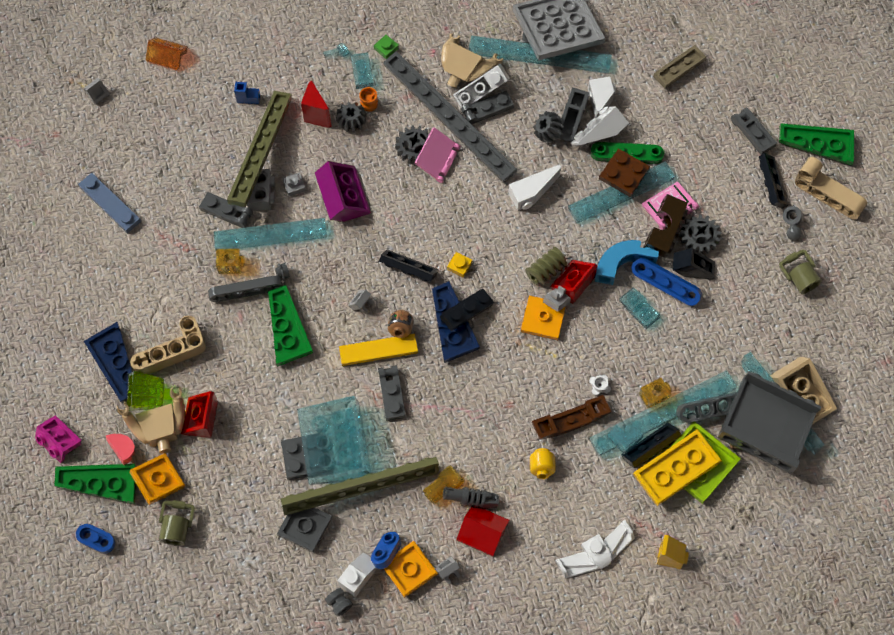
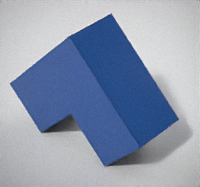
M235 82L234 93L237 103H260L261 94L259 89L248 88L247 82Z

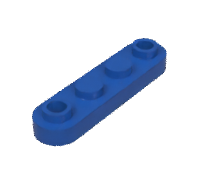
M638 258L633 262L631 267L633 274L645 282L690 306L696 305L701 300V290L690 282L646 258ZM640 264H643L645 266V269H642L640 267ZM690 292H694L695 297H692Z

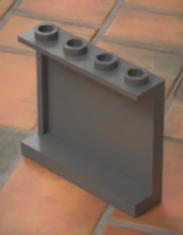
M748 371L740 383L717 438L791 474L798 468L800 463L798 460L814 418L821 409V406L817 405L813 400L799 396L794 391L780 387L776 382L768 381L759 374Z

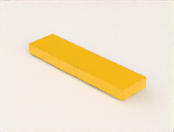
M415 333L405 338L390 337L339 346L342 366L418 354Z

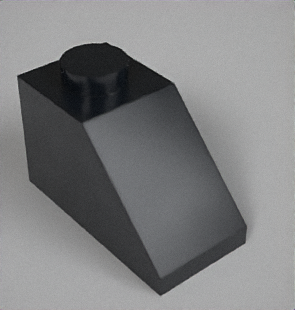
M689 248L674 253L673 271L684 277L714 279L715 261L697 250Z

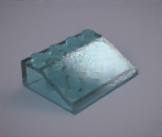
M355 396L297 409L309 485L344 482L350 478L355 479L372 473L360 404Z

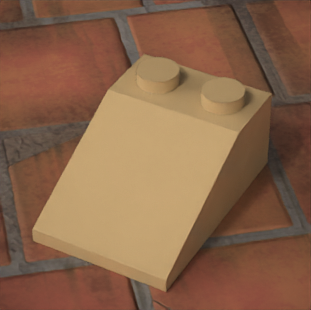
M799 357L768 376L770 381L776 382L780 387L794 391L799 396L813 400L817 405L821 406L812 424L837 409L810 358Z

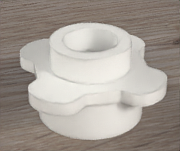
M606 375L590 378L589 382L593 388L592 394L598 395L599 393L604 392L607 394L610 392L611 387L608 386V377Z

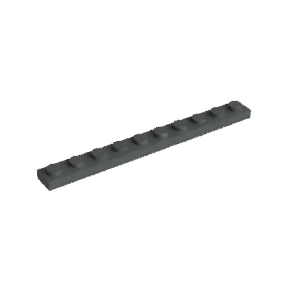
M397 51L383 62L384 66L503 183L517 172V168Z

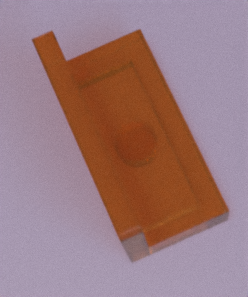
M157 37L148 40L146 61L178 70L180 68L181 56L187 53L188 46Z

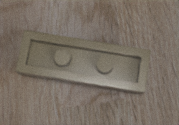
M694 45L656 71L653 77L666 89L706 61V56Z

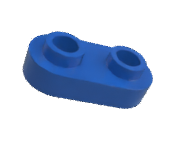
M83 524L76 530L77 540L99 553L107 554L115 547V539L110 533L91 524ZM86 533H91L89 538H85ZM104 541H108L106 547H102Z
M396 532L384 534L374 549L371 561L377 569L388 567L400 549L402 541Z

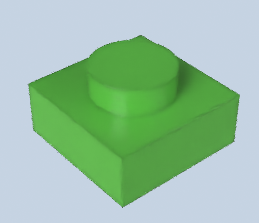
M385 35L374 44V49L385 59H388L399 49V45L388 35Z

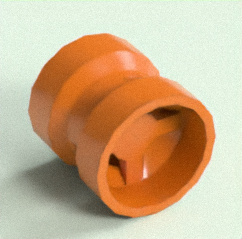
M372 87L363 88L359 94L360 104L364 107L365 111L372 112L378 107L377 92Z

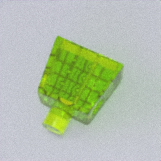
M138 371L128 374L127 403L129 411L154 409L163 406V400H173L170 396L171 389L164 388V379Z

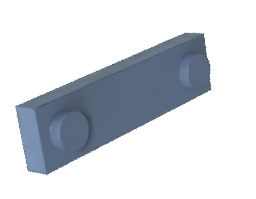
M93 173L89 174L78 184L79 188L127 234L141 222L140 218Z

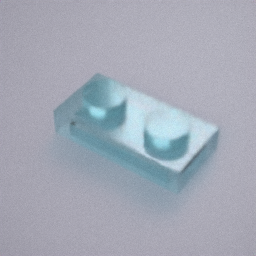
M368 52L350 55L356 89L373 87Z

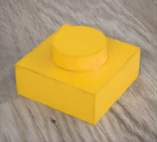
M455 252L447 266V270L464 278L472 264V259Z

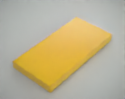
M697 429L636 470L633 475L656 506H659L716 467L722 460Z

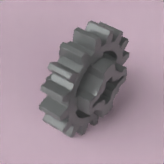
M412 125L410 130L405 127L404 133L399 132V137H396L395 149L398 156L402 155L403 161L408 159L409 163L412 160L416 161L429 136L428 129L421 130V126L415 129L414 125Z
M699 214L698 218L692 215L691 221L686 219L685 223L681 226L682 231H680L679 237H683L681 243H686L685 249L693 248L700 253L705 250L707 254L710 252V248L715 250L716 246L719 245L722 234L719 232L720 226L714 225L716 220L709 221L708 215L704 219L702 214Z

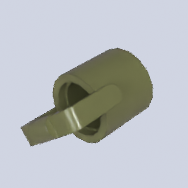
M806 250L794 252L779 263V268L789 282L792 280L801 294L812 291L822 283L821 278L814 270L816 265ZM804 255L808 262L798 265L788 274L784 265L790 264Z
M177 500L164 501L162 503L159 523H162L159 542L174 546L185 545L188 528L192 526L195 509L193 505ZM165 506L191 510L190 519L188 520L176 515L163 516Z

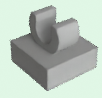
M99 78L84 88L94 104H97L110 94Z
M300 172L282 178L289 197L306 191Z
M558 286V289H554L544 296L543 303L558 312L570 304L571 298L565 294L566 289Z
M365 289L358 291L348 306L352 310L359 309L362 313H368L365 303L373 305L374 301L369 299L371 293Z
M452 557L447 558L434 567L438 575L448 584L451 583L449 580L451 573H454L457 578L460 577L457 571L460 567Z

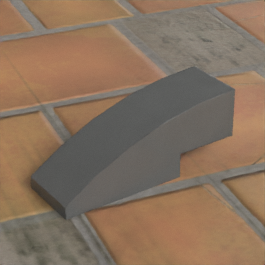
M572 87L562 115L564 128L561 130L562 134L558 135V139L568 142L574 141V136L579 129L590 92Z

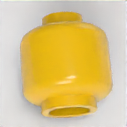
M539 448L530 455L531 474L537 476L538 479H547L555 473V455L549 449Z

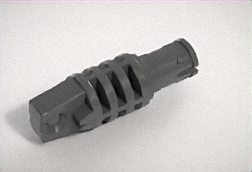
M446 486L443 490L444 500L458 501L462 505H473V507L478 506L479 508H497L499 504L498 494L485 490H474V488L469 489L468 487L455 489Z

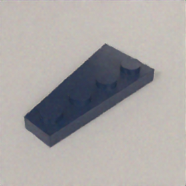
M450 282L432 288L444 363L479 350L480 346L469 322L451 332L440 319V315L459 303Z
M115 322L84 340V343L118 399L123 404L124 401L127 402L133 398V395L127 396V394L129 395L127 391L133 392V386L128 385H133L134 379L129 378H134L119 324ZM134 386V392H138L137 387Z

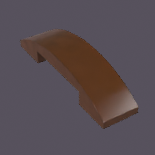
M604 395L585 401L583 405L553 416L549 414L533 420L532 425L539 440L584 427L611 413V410Z

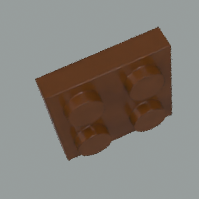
M618 148L599 175V180L631 197L648 173L650 166Z

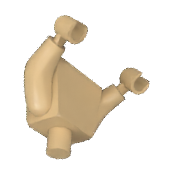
M452 33L442 47V67L444 71L451 74L447 84L454 88H457L461 79L468 83L473 82L498 64H502L503 58L497 59L498 54L496 53L492 58L485 60L482 56L459 46L460 35L457 38H453Z
M179 386V393H174L173 387L171 388L170 396L173 398V405L171 403L135 414L134 416L129 411L128 403L124 401L126 408L120 410L117 405V412L122 415L126 425L143 444H149L150 447L158 446L160 454L168 453L171 451L169 442L177 440V435L181 433L185 421V406L183 397H181L183 389Z

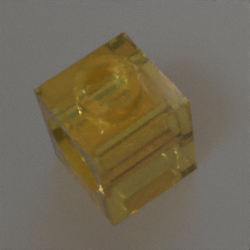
M216 249V268L218 274H241V267H244L245 259L244 255H241L240 250ZM228 260H234L232 263H227Z
M659 378L641 387L639 395L647 409L651 410L668 401L672 391L669 384L664 382L662 378ZM657 390L661 395L655 396L652 391Z

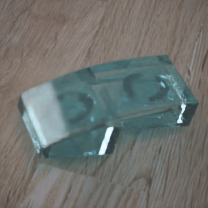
M634 287L619 298V301L645 329L660 319V313L647 303L646 298Z

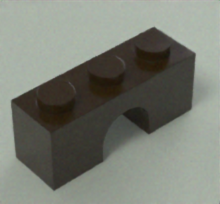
M669 194L663 198L656 216L666 221L667 229L660 230L653 227L648 234L643 248H653L659 251L658 255L661 257L672 252L675 245L672 242L674 236H678L681 230L679 224L688 213L686 209L687 202Z

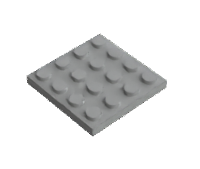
M531 0L513 5V12L538 61L605 43V37L585 0Z

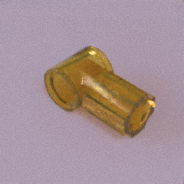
M450 465L439 474L434 482L423 490V493L435 505L443 498L445 486L458 489L465 480Z

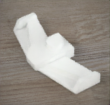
M623 520L604 540L598 534L582 543L581 547L585 552L556 559L555 562L565 578L603 569L610 565L611 561L635 539L633 531L626 520Z

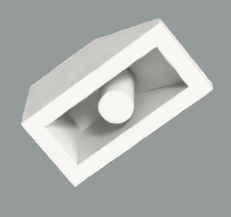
M610 77L589 80L588 92H590L595 119L600 115L599 112L603 108L610 106L614 94H616L615 83H612Z
M363 552L349 564L337 580L339 586L355 598L377 569L373 565L371 557Z

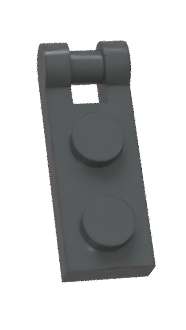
M506 90L478 102L465 104L461 107V111L466 115V120L472 125L513 109L514 103Z
M744 108L741 110V113L731 116L732 123L738 126L761 155L776 147L777 142L748 108Z
M207 192L199 206L201 211L241 228L246 227L247 219L253 214V210L250 208L230 205L226 199Z
M397 365L384 369V367L378 368L386 421L406 418ZM393 375V380L386 381V376Z

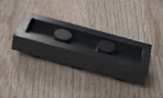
M766 153L760 155V169L764 174V184L769 192V201L773 206L783 209L789 205L775 157Z
M388 249L381 254L379 262L384 263L385 266L397 268L404 274L415 275L422 281L431 282L438 273L437 268Z
M482 288L440 315V319L452 332L493 306L495 302Z
M667 422L622 453L623 460L633 468H636L682 436L680 430Z

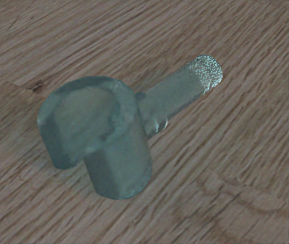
M344 43L338 44L337 48L323 52L324 56L339 53L341 57L349 55L348 48Z

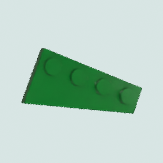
M780 124L779 143L853 165L854 130Z
M287 286L269 291L276 365L278 367L313 353V350Z
M136 464L56 466L54 486L59 489L135 504L136 483L130 474V469L137 466Z

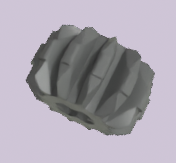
M348 101L347 105L341 104V109H337L336 121L339 123L340 128H345L346 132L349 129L355 132V128L361 130L362 125L366 123L367 114L362 105L358 106L356 101L354 104Z
M545 111L544 114H539V119L535 120L536 125L533 126L535 130L533 134L542 142L552 143L553 140H558V135L562 134L561 130L564 128L562 118L555 112Z

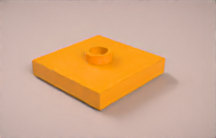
M529 295L521 332L558 340L566 306L557 312L543 303L544 298Z
M166 453L130 469V474L148 505L185 487L184 482Z
M415 541L399 550L391 564L384 568L404 598L438 575Z

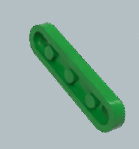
M596 142L591 147V157L601 162H609L618 148L645 164H659L664 157V150L659 145Z

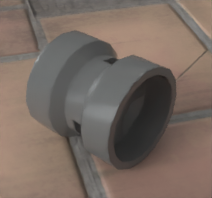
M337 588L325 598L326 603L333 607V612L337 617L346 613L353 606L351 600L345 597V592L342 588Z

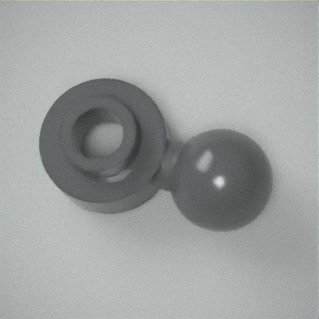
M789 206L783 212V220L790 225L786 234L788 239L792 241L800 239L802 231L797 225L802 221L803 213L795 206ZM793 213L797 215L795 219H791Z

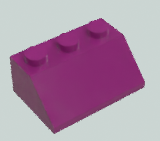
M327 161L315 172L330 220L345 222L371 213L355 166Z

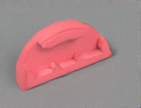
M123 434L106 435V441L122 464L129 463L135 452L133 440Z

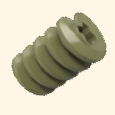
M553 246V249L548 250L547 254L545 253L542 255V258L537 259L536 263H532L531 268H526L525 272L534 284L538 285L540 283L545 285L543 278L548 281L551 280L549 274L556 276L555 269L562 271L561 264L564 267H567L568 264L562 252Z

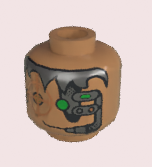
M405 310L394 311L389 317L387 329L394 337H408L412 332L414 318Z

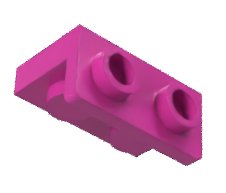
M56 415L36 428L35 439L37 443L43 446L50 456L54 459L56 458L60 463L64 461L67 453L81 445L82 440Z

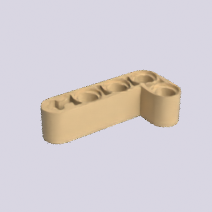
M809 157L795 179L796 186L845 216L857 219L866 207L867 200L821 172L823 167L821 161L815 157Z
M189 315L184 316L179 323L183 336L133 355L130 363L135 373L139 376H146L202 354L206 349V344L196 319ZM188 325H194L191 329H186ZM200 341L197 346H192L193 342ZM182 348L180 352L173 353L175 349ZM163 355L162 359L155 360L157 356Z

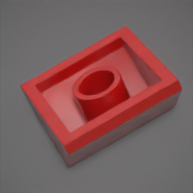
M310 81L301 102L304 122L330 128L332 125L329 108L313 81Z
M571 260L568 266L551 284L550 288L554 290L558 289V286L566 289L565 294L571 298L570 303L574 304L596 277L598 266L596 263Z
M213 391L188 397L185 421L181 431L182 435L212 437L218 406V399Z
M472 505L464 517L456 541L493 557L510 520L484 508L473 507Z

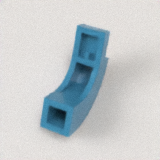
M640 240L619 242L602 255L598 263L595 282L613 285L616 271L621 265L627 262H634L638 258H646L656 264L659 251L650 247L641 248Z

